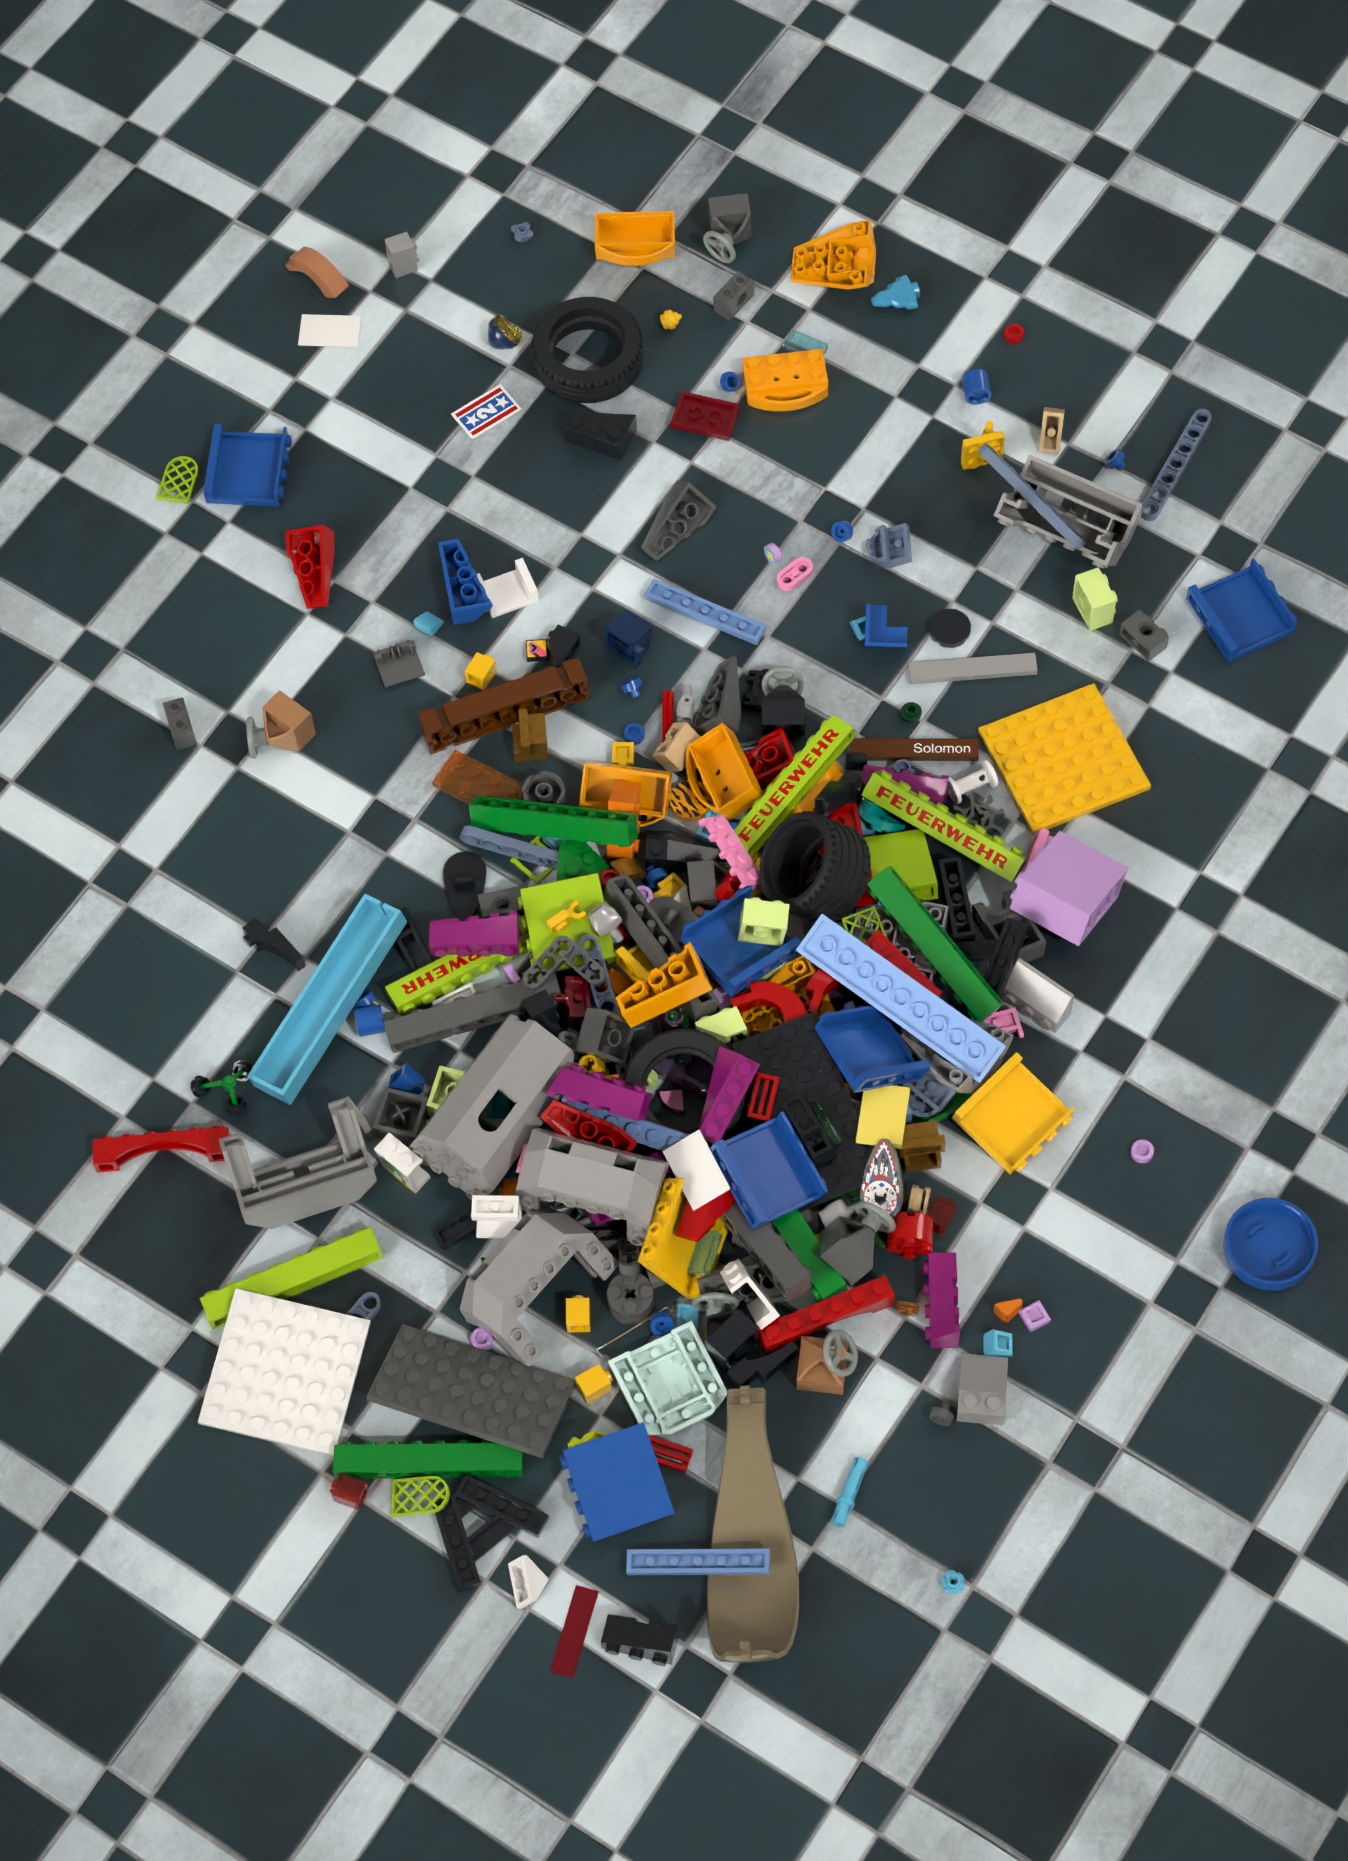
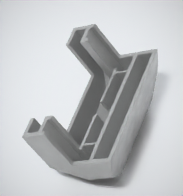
M1029 454L1020 476L1043 499L1047 490L1064 497L1060 507L1048 501L1046 502L1085 539L1086 543L1080 549V551H1083L1082 555L1092 559V564L1100 568L1115 566L1130 542L1140 520L1142 503ZM1014 489L1013 493L1002 494L993 515L999 518V523L1006 526L1022 524L1027 527L1026 531L1036 535L1040 532L1045 535L1044 538L1053 543H1056L1058 540L1064 543V548L1075 551L1076 548L1016 489ZM1101 514L1111 518L1108 527L1098 524Z
M350 1097L328 1103L339 1142L254 1170L252 1169L240 1132L218 1139L245 1224L273 1229L358 1201L377 1181Z
M535 1128L532 1130L524 1153L516 1187V1196H519L523 1216L528 1211L540 1210V1201H556L570 1208L578 1207L586 1209V1211L593 1214L601 1213L608 1215L612 1219L627 1220V1241L636 1246H643L657 1206V1200L669 1162Z
M552 1208L528 1211L467 1279L460 1311L468 1323L488 1330L516 1361L530 1366L543 1352L544 1348L517 1320L518 1316L572 1256L579 1261L592 1277L596 1278L599 1275L604 1281L619 1266V1262L591 1231L564 1212Z

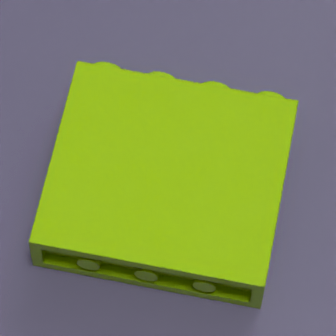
M917 829L864 837L869 847L870 868L873 878L886 867L892 866L920 901L938 899V883L924 831Z
M598 873L520 889L521 896L517 897L520 910L524 909L526 916L522 918L524 931H529L530 938H526L528 952L533 951L534 959H530L531 966L559 936H567L578 945L581 937L593 935L600 943L604 960H607L608 964L615 962L611 934L608 933L600 937L588 917V913L593 908L604 902ZM577 900L579 907L574 910V913L579 914L585 911L587 917L582 920H574L572 918L565 930L559 933L556 931L552 934L547 927L546 921L563 909H568ZM587 940L583 944L585 951H591L595 947L593 940ZM561 942L559 944V946L561 947L559 952L561 950H568V942L565 944ZM554 950L551 952V953H553L558 959L561 958V957L558 955V953H556ZM581 955L574 959V965L577 967L584 965ZM551 957L543 961V967L546 969L552 968L555 964L554 959ZM564 962L557 971L572 967ZM538 967L537 970L539 971V974L543 973L540 967Z

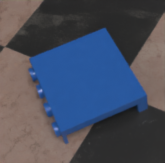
M214 424L203 491L206 503L279 507L280 499L284 498L283 481L287 479V470L285 469V464H289V452L287 450L292 444V437L288 435L287 427H283V434L224 432L222 424Z
M1254 558L1251 559L1249 567L1198 589L1196 584L1188 587L1187 601L1228 663L1295 633L1297 625L1296 615L1287 608L1285 599L1279 596L1273 581L1267 578L1264 568L1261 564L1258 565Z
M752 886L746 889H739L732 898L722 900L711 911L706 910L696 921L693 922L691 920L687 922L682 928L683 932L680 938L685 945L691 942L702 965L731 997L748 987L750 983L756 982L797 955L799 952L796 949L802 942L797 936L790 939L786 934L782 946L738 941L741 911L745 898H753L751 896Z
M862 1005L849 1010L845 1008L837 1012L828 1011L821 1015L820 1021L814 1027L854 1093L918 1081L931 1067L927 1060L915 1062L888 1017L874 1006L864 1007Z
M780 1112L776 1118L726 1141L721 1139L710 1148L730 1187V1191L752 1230L822 1198L828 1191L825 1180L818 1174L813 1159L808 1156L804 1149L803 1141L797 1137L791 1120L786 1117L784 1112Z
M644 1422L562 1450L563 1455L559 1456L563 1470L568 1469L571 1478L567 1479L571 1493L576 1492L578 1501L575 1502L578 1515L583 1514L586 1524H583L582 1527L586 1538L591 1537V1540L594 1542L674 1514Z

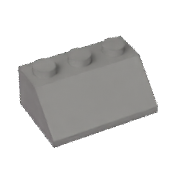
M1019 958L1012 969L1002 997L1009 1005H1015L1021 1009L1025 1016L1037 1020L1044 1029L1056 1033L1071 1015L1074 994Z

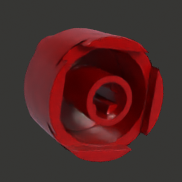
M899 1212L893 1217L896 1228L893 1232L887 1233L886 1250L888 1252L903 1255V1258L906 1260H914L916 1256L932 1253L934 1225L931 1217L916 1212L914 1216H907V1212Z

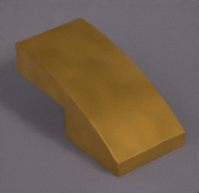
M622 858L610 863L620 875L627 873L632 881L637 877L645 881V877L648 874L646 868L637 859Z

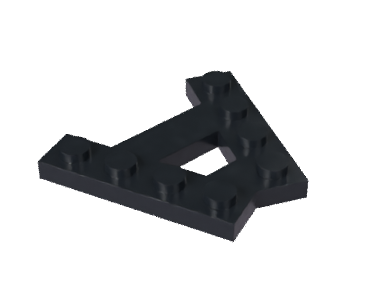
M1009 917L1006 918L999 939L954 942L970 962L990 960L983 978L1000 999L1030 926L1027 923ZM946 926L945 932L950 936V933ZM950 985L946 986L954 1008L958 1011L966 1008L967 1006L964 1002L961 1004L954 997L953 993L955 991Z
M465 1474L456 1492L449 1496L445 1507L435 1513L458 1592L482 1585L476 1568V1561L517 1528L539 1538L549 1519V1515ZM438 1499L435 1504L440 1506L444 1499ZM476 1507L494 1516L467 1538L462 1518Z

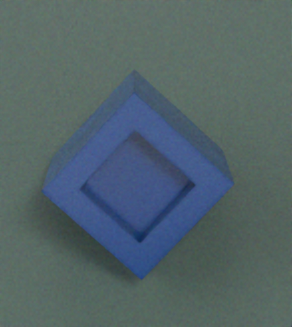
M405 1063L390 1076L389 1088L419 1095L424 1090L425 1079Z

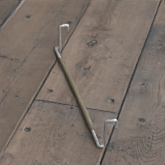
M666 1306L665 1308H663L662 1310L659 1311V1312H661V1311H663L664 1309L667 1308V1309L672 1313L673 1317L676 1319L675 1315H674L673 1312L668 1308V1306ZM651 1315L644 1321L640 1322L639 1324L635 1325L631 1329L627 1330L626 1332L622 1333L621 1335L610 1340L603 1346L597 1348L596 1351L602 1357L603 1362H605V1359L598 1351L600 1348L612 1343L613 1341L617 1340L618 1338L622 1337L623 1335L642 1325L643 1323L651 1319L653 1315Z

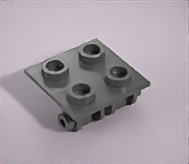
M407 640V642L399 645L395 644L393 647L390 645L389 648L378 649L377 652L373 653L385 688L425 676L414 640Z

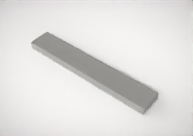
M1035 653L909 662L908 664L910 684L1037 675L1038 671Z

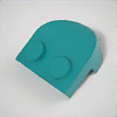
M865 797L862 798L858 806V813L861 818L871 824L870 827L878 832L883 830L889 834L903 832L906 825L890 816L891 812Z

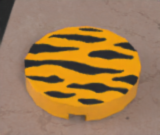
M688 780L678 783L672 789L670 808L680 819L687 821L698 820L709 810L695 796ZM698 781L703 796L712 804V797L705 789L703 783Z

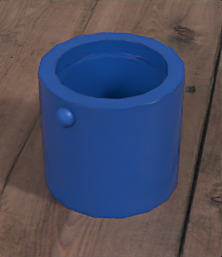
M975 369L966 372L962 376L967 403L973 405L983 404L991 398L992 394L986 371Z
M380 1004L354 1009L359 1037L386 1032Z

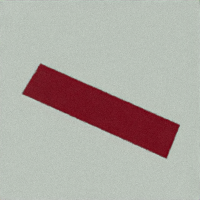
M576 1585L550 1672L571 1678L574 1677L599 1591Z

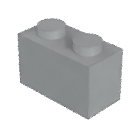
M407 231L385 239L388 263L395 278L418 271L417 262H419V258L415 251L417 250V245L414 238L410 239Z

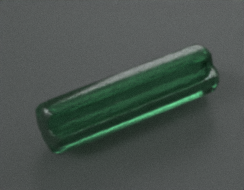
M822 1104L813 1106L811 1110L821 1124L824 1133L832 1146H837L842 1142V1139Z

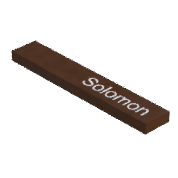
M854 738L850 743V753H868L867 761H898L902 759L908 761H978L979 744L978 739Z

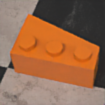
M615 780L608 800V810L636 813L639 834L640 821H638V817L641 811V783ZM636 839L628 847L607 844V858H633L635 852H639L640 840Z

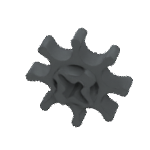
M971 793L968 795L971 802L969 808L961 809L958 805L954 806L955 813L966 817L969 824L973 826L975 824L978 825L975 819V813H978L982 827L987 830L986 833L995 831L999 835L1003 834L1002 827L994 825V820L998 817H1004L1005 812L1004 809L998 811H991L989 809V805L993 802L991 795L987 796L985 803L977 804Z

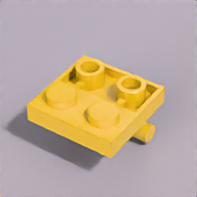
M987 421L985 423V429L981 436L963 440L961 456L963 470L975 469L989 464L978 452L984 443H987L1003 458L1005 436L1002 430L997 432L993 430V422Z

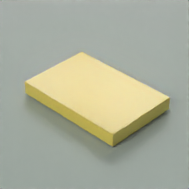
M887 1086L863 1091L856 1143L876 1146L881 1139L887 1138L891 1141L894 1148L902 1149L910 1088Z

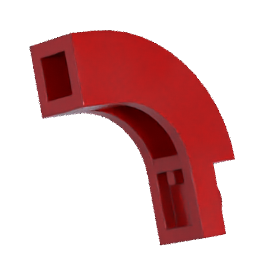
M821 968L814 973L806 987V996L809 997L805 1010H808V1014L816 1011L817 1015H819L825 996L832 989L844 986Z
M760 981L750 983V993L742 992L737 994L735 998L730 999L732 1006H737L739 1013L760 1006H769L781 1012L785 1022L807 1015L799 997L789 988L775 982Z

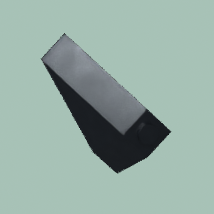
M648 831L646 869L653 865L655 869L661 867L665 871L688 872L687 862L714 860L726 872H728L731 866L726 859L719 857L718 854L721 850L718 846L671 831Z

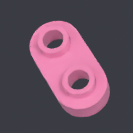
M800 557L777 574V586L779 589L791 591L808 579L813 573L812 561L808 558Z

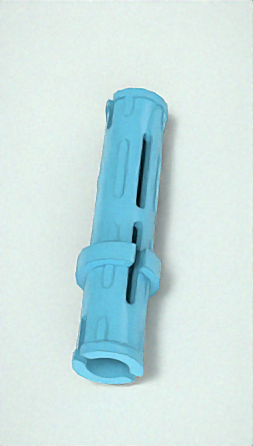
M860 1457L854 1458L843 1491L837 1497L836 1509L830 1520L831 1524L837 1527H845L850 1510L855 1506V1496L869 1464L867 1460Z

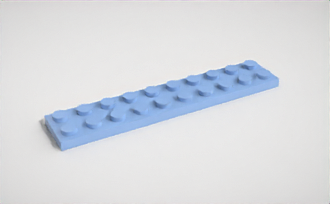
M823 913L796 949L801 955L959 1069L972 1075V1078L979 1083L1006 1047L997 1038Z

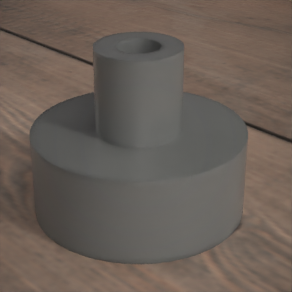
M942 1402L940 1407H932L929 1419L942 1426H951L954 1415L949 1411L951 1405Z

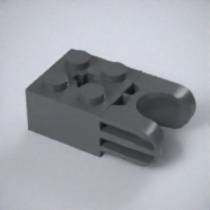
M1012 890L1003 893L1002 907L1004 910L1000 912L989 910L982 902L973 904L971 907L972 917L985 940L999 939L1006 918L1009 917L1030 925L1016 962L1021 958L1028 963L1044 956L1046 940L1036 924L1010 909Z

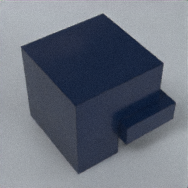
M626 609L606 627L604 647L637 668L642 663L643 654L649 650L653 626Z

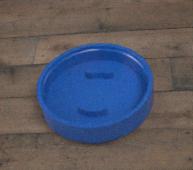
M1260 1198L1244 1204L1232 1215L1225 1231L1223 1251L1227 1264L1240 1280L1254 1288L1277 1291L1296 1285L1310 1272L1318 1251V1236L1310 1218L1296 1205L1277 1198Z

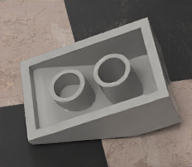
M961 1353L956 1421L1003 1426L1006 1406L1008 1357Z

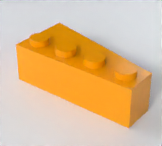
M691 942L685 945V949L678 955L673 954L669 957L668 962L659 969L654 968L650 971V975L643 981L638 980L616 997L620 1011L630 1028L713 990L701 960Z

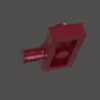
M566 976L564 979V994L552 993L551 996L555 997L557 1003H565L568 1021L584 1020L586 1009L591 1008L588 981L582 976Z

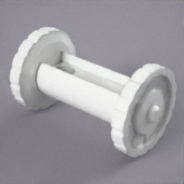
M987 760L982 761L980 770L954 781L949 777L948 795L956 805L962 802L961 795L987 783L992 788L998 786V778L990 762ZM980 775H984L983 780H979Z

